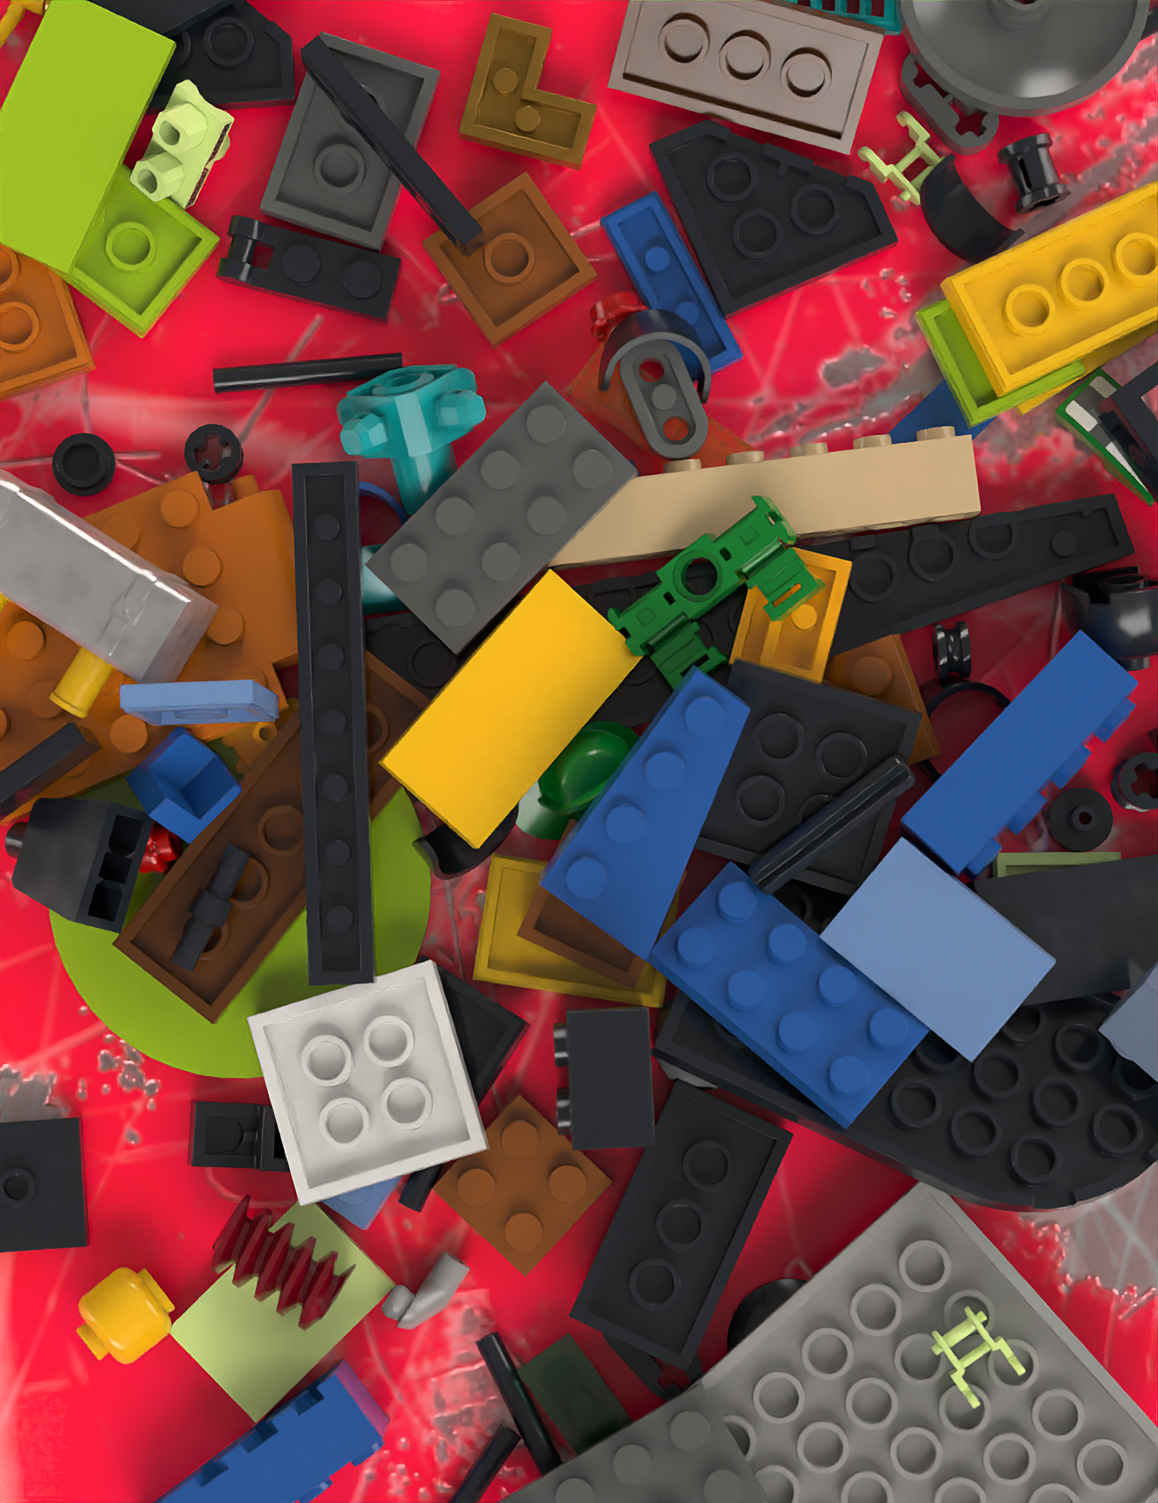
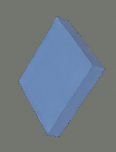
M254 680L120 685V708L124 712L154 726L269 722L279 718V696Z

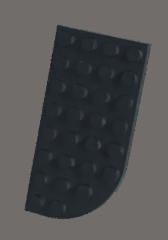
M736 861L735 865L748 875L747 870L750 865ZM790 879L771 894L819 935H821L851 898V896L796 879ZM680 989L675 996L651 1050V1056L942 1192L992 1209L1013 1212H1050L1088 1204L1118 1191L1135 1180L1158 1160V1082L1133 1060L1120 1055L1114 1049L1110 1040L1098 1031L1114 1006L1122 998L1111 992L1019 1006L972 1063L930 1029L846 1130Z

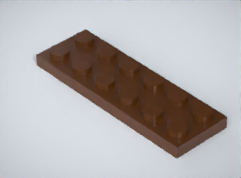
M365 649L372 826L403 787L378 762L428 706L431 700ZM300 705L239 783L242 786L241 793L192 841L121 934L112 943L113 946L212 1024H217L306 910ZM229 843L248 852L252 856L229 899L234 906L223 928L215 927L194 971L191 972L170 961V958L193 915L187 910L198 888L206 889Z

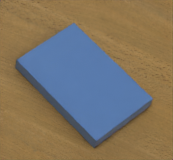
M902 835L819 936L971 1063L1056 963L1055 958L905 835Z

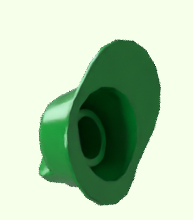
M594 721L584 725L521 798L515 824L523 832L536 838L561 840L570 818L577 821L580 820L640 737L631 728L615 721Z

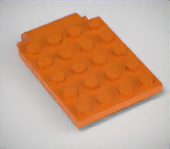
M196 470L81 518L164 572L180 577L189 584V588L218 606L216 615L174 683L254 680L279 696V713L289 709L276 672L298 663L294 524L281 491L267 490L260 492L254 475L243 476L230 484L236 501L213 510L199 473ZM7 601L0 613V772L69 722H74L90 729L102 746L96 753L0 821V825L8 826L30 817L33 804L39 798L73 799L128 776L177 727H184L198 737L200 741L208 743L257 722L151 725L124 712L120 708V685L139 683L113 669L88 710L89 714L87 717L80 718L58 706L49 696L52 691H55L81 647L15 603Z

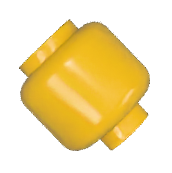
M121 1267L79 1300V1312L86 1322L77 1328L76 1332L99 1361L110 1353L118 1362L130 1364L169 1334L172 1324L168 1314L175 1309V1306L145 1268L136 1274L132 1269Z

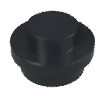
M78 433L67 437L59 444L53 455L52 470L56 481L64 490L75 496L91 497L103 492L112 483L116 474L117 463L112 448L105 440L94 434Z

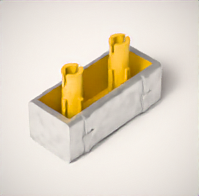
M0 469V613L7 601L15 603L81 647L49 698L66 711L80 718H86L89 714L88 710L113 669L121 671L139 684L174 683L216 615L218 606L189 588V584L180 577L164 572L55 502V498L40 488L30 486L11 473Z

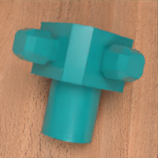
M456 364L410 365L387 371L346 392L347 397L337 404V416L340 425L343 426L340 438L344 451L348 455L363 456V458L390 459L401 504L407 515L413 516L458 470L451 442L472 431L474 426L485 419L486 410L483 398L476 394L478 386L474 373L467 368H457Z

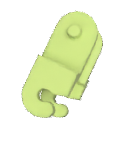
M902 110L896 116V119L902 127L907 126L909 128V136L916 143L914 149L895 166L893 164L886 166L865 145L857 151V154L863 162L868 161L870 163V171L882 184L888 179L895 184L902 192L899 195L902 201L906 202L909 199L913 204L919 205V192L924 179L945 156L939 158L927 145L930 134L911 114ZM920 156L929 166L913 181L909 182L901 172Z
M967 1306L964 1308L965 1314L968 1317L966 1320L942 1337L935 1330L931 1332L937 1341L931 1348L936 1355L944 1351L955 1366L948 1374L975 1409L981 1404L962 1378L966 1371L964 1368L989 1350L996 1351L1000 1349L1019 1376L1025 1373L1026 1370L1001 1336L992 1340L981 1324L987 1319L984 1313L980 1311L974 1315ZM977 1330L985 1342L958 1360L950 1348Z

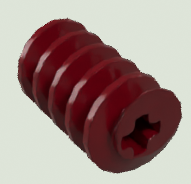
M247 1194L226 1222L212 1247L214 1252L210 1269L218 1274L232 1263H235L232 1283L238 1288L244 1286L254 1277H257L254 1298L259 1302H263L276 1291L280 1292L276 1312L282 1317L300 1305L302 1309L298 1326L305 1331L320 1319L322 1320L353 1273L356 1264L338 1276L334 1272L339 1253L332 1250L318 1261H315L312 1258L316 1238L310 1236L298 1246H292L291 1240L295 1225L291 1222L286 1223L274 1233L270 1232L269 1226L273 1211L267 1207L250 1219L247 1217L251 1196Z

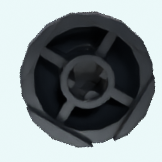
M1124 566L1078 574L1072 577V586L1065 582L1060 584L1062 612L1066 629L1072 638L1079 630L1083 631L1126 671L1142 670L1151 666L1150 657L1158 655V578H1150L1148 575L1140 574L1139 566Z

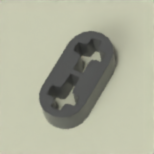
M910 52L904 60L898 79L900 91L906 101L953 152L966 156L985 150L997 132L999 125L998 114L968 105L952 96L942 87L940 88L946 94L944 98L931 84L924 85L920 89L914 83L919 72L916 67L919 63L913 53ZM953 103L967 117L974 115L976 112L982 116L983 120L978 128L981 136L977 137L971 131L966 132L962 136L956 132L955 128L960 118L951 107Z

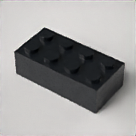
M642 1005L566 1009L567 1022L554 1023L553 1026L555 1067L569 1066L570 1086L557 1087L558 1135H572V1150L655 1147L649 1008Z

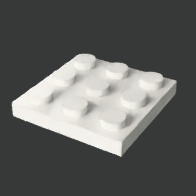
M429 960L378 976L377 983L349 985L247 1018L301 1206L490 1149L435 961Z

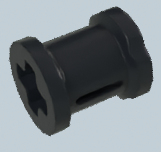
M1049 133L1037 134L1021 139L1004 147L996 154L999 164L1007 165L1019 199L1014 204L1017 214H1027L1047 208L1066 199L1071 194L1068 184L1061 183L1049 151V148L1053 145Z
M1140 753L1122 760L1114 768L1110 792L1114 801L1121 808L1134 810L1138 813L1158 808L1157 753ZM1134 768L1140 774L1148 771L1153 773L1156 781L1149 786L1152 797L1147 792L1136 795L1132 791L1130 785L1137 780Z

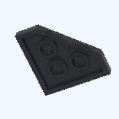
M238 0L168 38L175 41L176 48L144 116L159 115L160 112L164 111L176 85L185 80H190L197 86L199 94L205 101L220 110L295 105L297 93L294 48L291 36L274 21L270 22L246 0Z
M706 119L655 141L648 146V152L715 302L725 320L896 247L899 242L873 183L850 174L846 177L813 164L811 159L767 142L763 145L730 132V128Z

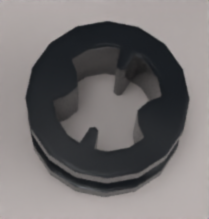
M207 424L198 427L190 434L185 443L184 457L192 472L198 471L201 481L207 484L220 485L229 482L238 475L243 466L244 452L238 438L230 429L218 424ZM213 438L220 439L219 443L222 448L225 449L228 445L231 447V456L222 458L220 469L215 471L208 470L209 465L205 460L198 464L197 460L198 452L206 451L208 449V440Z
M957 621L952 629L943 628L941 623L932 624L931 646L936 679L938 681L946 680L947 675L951 672L959 673L961 678H970L971 647L966 622Z

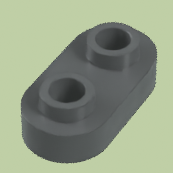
M651 340L632 347L621 357L620 380L647 445L654 454L667 461L686 460L693 457L701 450L708 433V420L680 352L668 340ZM650 361L658 363L664 373L661 379L656 382L643 380L639 374V369L644 363ZM670 420H680L687 426L688 433L682 440L673 441L664 434L663 427Z

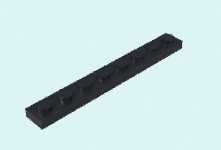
M357 461L292 464L308 980L309 986L377 983L359 464Z

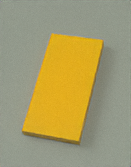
M1158 179L952 275L940 284L998 398L1158 322Z
M551 569L545 570L378 763L472 848L478 849L643 656L634 655L625 644L627 639L619 631L615 630L604 617Z

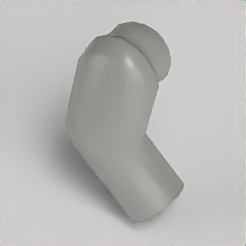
M444 1250L416 1294L410 1292L403 1285L394 1286L381 1307L383 1314L388 1318L396 1320L398 1322L396 1327L409 1330L414 1329L447 1306L470 1270V1266Z

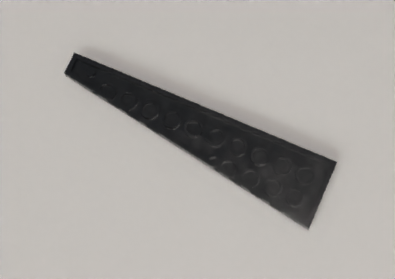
M1114 493L1028 507L1014 512L1005 511L981 515L973 519L916 526L908 530L852 537L843 541L794 547L852 562V569L828 658L892 634L902 636L934 623L954 618L1130 557L1135 553ZM711 561L688 566L686 582L694 593L705 595L715 587L718 579L717 570ZM742 570L741 572L744 574L747 580H749L747 574H745ZM651 571L637 576H622L598 580L594 583L572 586L571 588L609 622L607 614L610 608H621L622 611H625L658 585L661 580L656 574L657 571ZM745 583L699 619H690L692 623L698 622L701 626V629L696 634L699 635L705 647L710 649L712 646H715L720 653L726 652L729 658L731 657L749 589ZM523 595L517 596L459 656L446 646L413 612L364 620L365 649L432 701ZM667 596L669 602L673 604V601ZM619 631L626 639H628V637L623 631ZM647 644L654 654V647H652L650 644ZM651 655L642 657L586 724L594 721H615L633 729L652 722L674 692V689L651 659ZM706 655L694 665L698 668L710 658ZM729 662L710 676L725 688L732 669ZM691 667L682 674L685 676ZM409 791L412 803H420L421 801Z

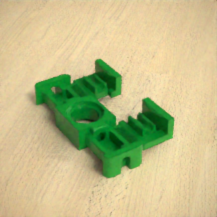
M752 496L751 498L757 506L718 537L714 534L705 533L656 572L661 582L625 611H622L621 608H610L607 616L615 630L623 631L628 637L625 644L636 656L651 655V659L674 690L685 677L682 673L707 655L710 659L698 668L708 676L714 674L730 661L726 652L720 653L715 646H712L710 649L705 647L699 635L696 634L701 629V626L698 622L692 623L690 619H699L743 583L749 589H753L757 585L769 602L763 608L773 622L782 621L826 587L821 578L813 576L793 547H789L786 550L780 542L782 539L785 544L793 545L796 542L797 536L792 526L769 497ZM768 517H770L775 524H772ZM703 557L709 559L714 564L718 579L711 592L705 595H698L689 588L686 582V571L694 560ZM742 570H743V572H744L745 574H747V577H748L749 580H747V578H746V577L744 576V574L741 572ZM799 583L801 588L776 607L774 602ZM667 596L670 597V599L673 601V604L669 602ZM647 644H650L652 647H654V654Z

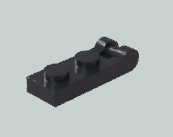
M231 216L227 236L232 238L227 258H220L215 276L218 280L250 290L387 324L403 265L402 259L266 225L249 217ZM256 246L273 250L268 270L251 265Z

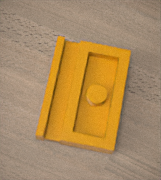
M793 547L813 576L821 578L826 587L785 619L774 622L763 608L769 602L757 585L753 589H748L729 665L733 666L734 659L737 656L822 682L849 581L852 562ZM798 583L774 602L776 607L801 588L800 584Z

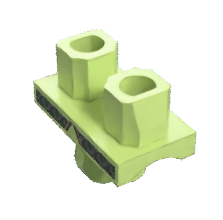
M190 80L178 83L166 109L159 113L152 128L154 135L143 159L137 161L130 176L132 184L152 201L158 202L167 197L183 210L193 206L214 161L224 157L229 148L230 138L228 132L235 119L226 111L215 108L206 102L199 94L197 86Z

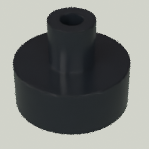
M1073 788L1062 792L1053 799L1046 813V828L1051 839L1061 848L1072 852L1088 851L1100 846L1108 838L1113 826V814L1109 803L1101 794L1088 788ZM1080 814L1085 816L1086 821L1084 824L1079 821Z

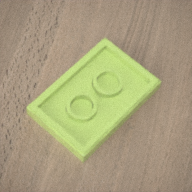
M298 1200L269 1231L274 1233L286 1223H293L295 1227L291 1245L294 1247L298 1246L308 1237L313 1236L317 1240L312 1259L318 1261L330 1251H336L339 1254L334 1273L338 1276L356 1264L344 1288L322 1320L320 1319L307 1330H302L298 1326L302 1309L300 1305L282 1317L276 1312L280 1292L276 1291L263 1302H259L254 1298L257 1277H254L240 1288L233 1285L232 1280L236 1266L234 1263L172 1324L171 1331L169 1332L256 1423L396 1286V1283L317 1202L301 1206Z

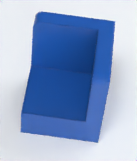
M181 726L175 728L125 778L148 816L189 844L242 791V786L220 753L205 742L200 741L198 737Z

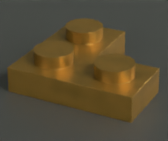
M491 13L459 128V139L580 171L597 112V105L538 89L552 39V28Z

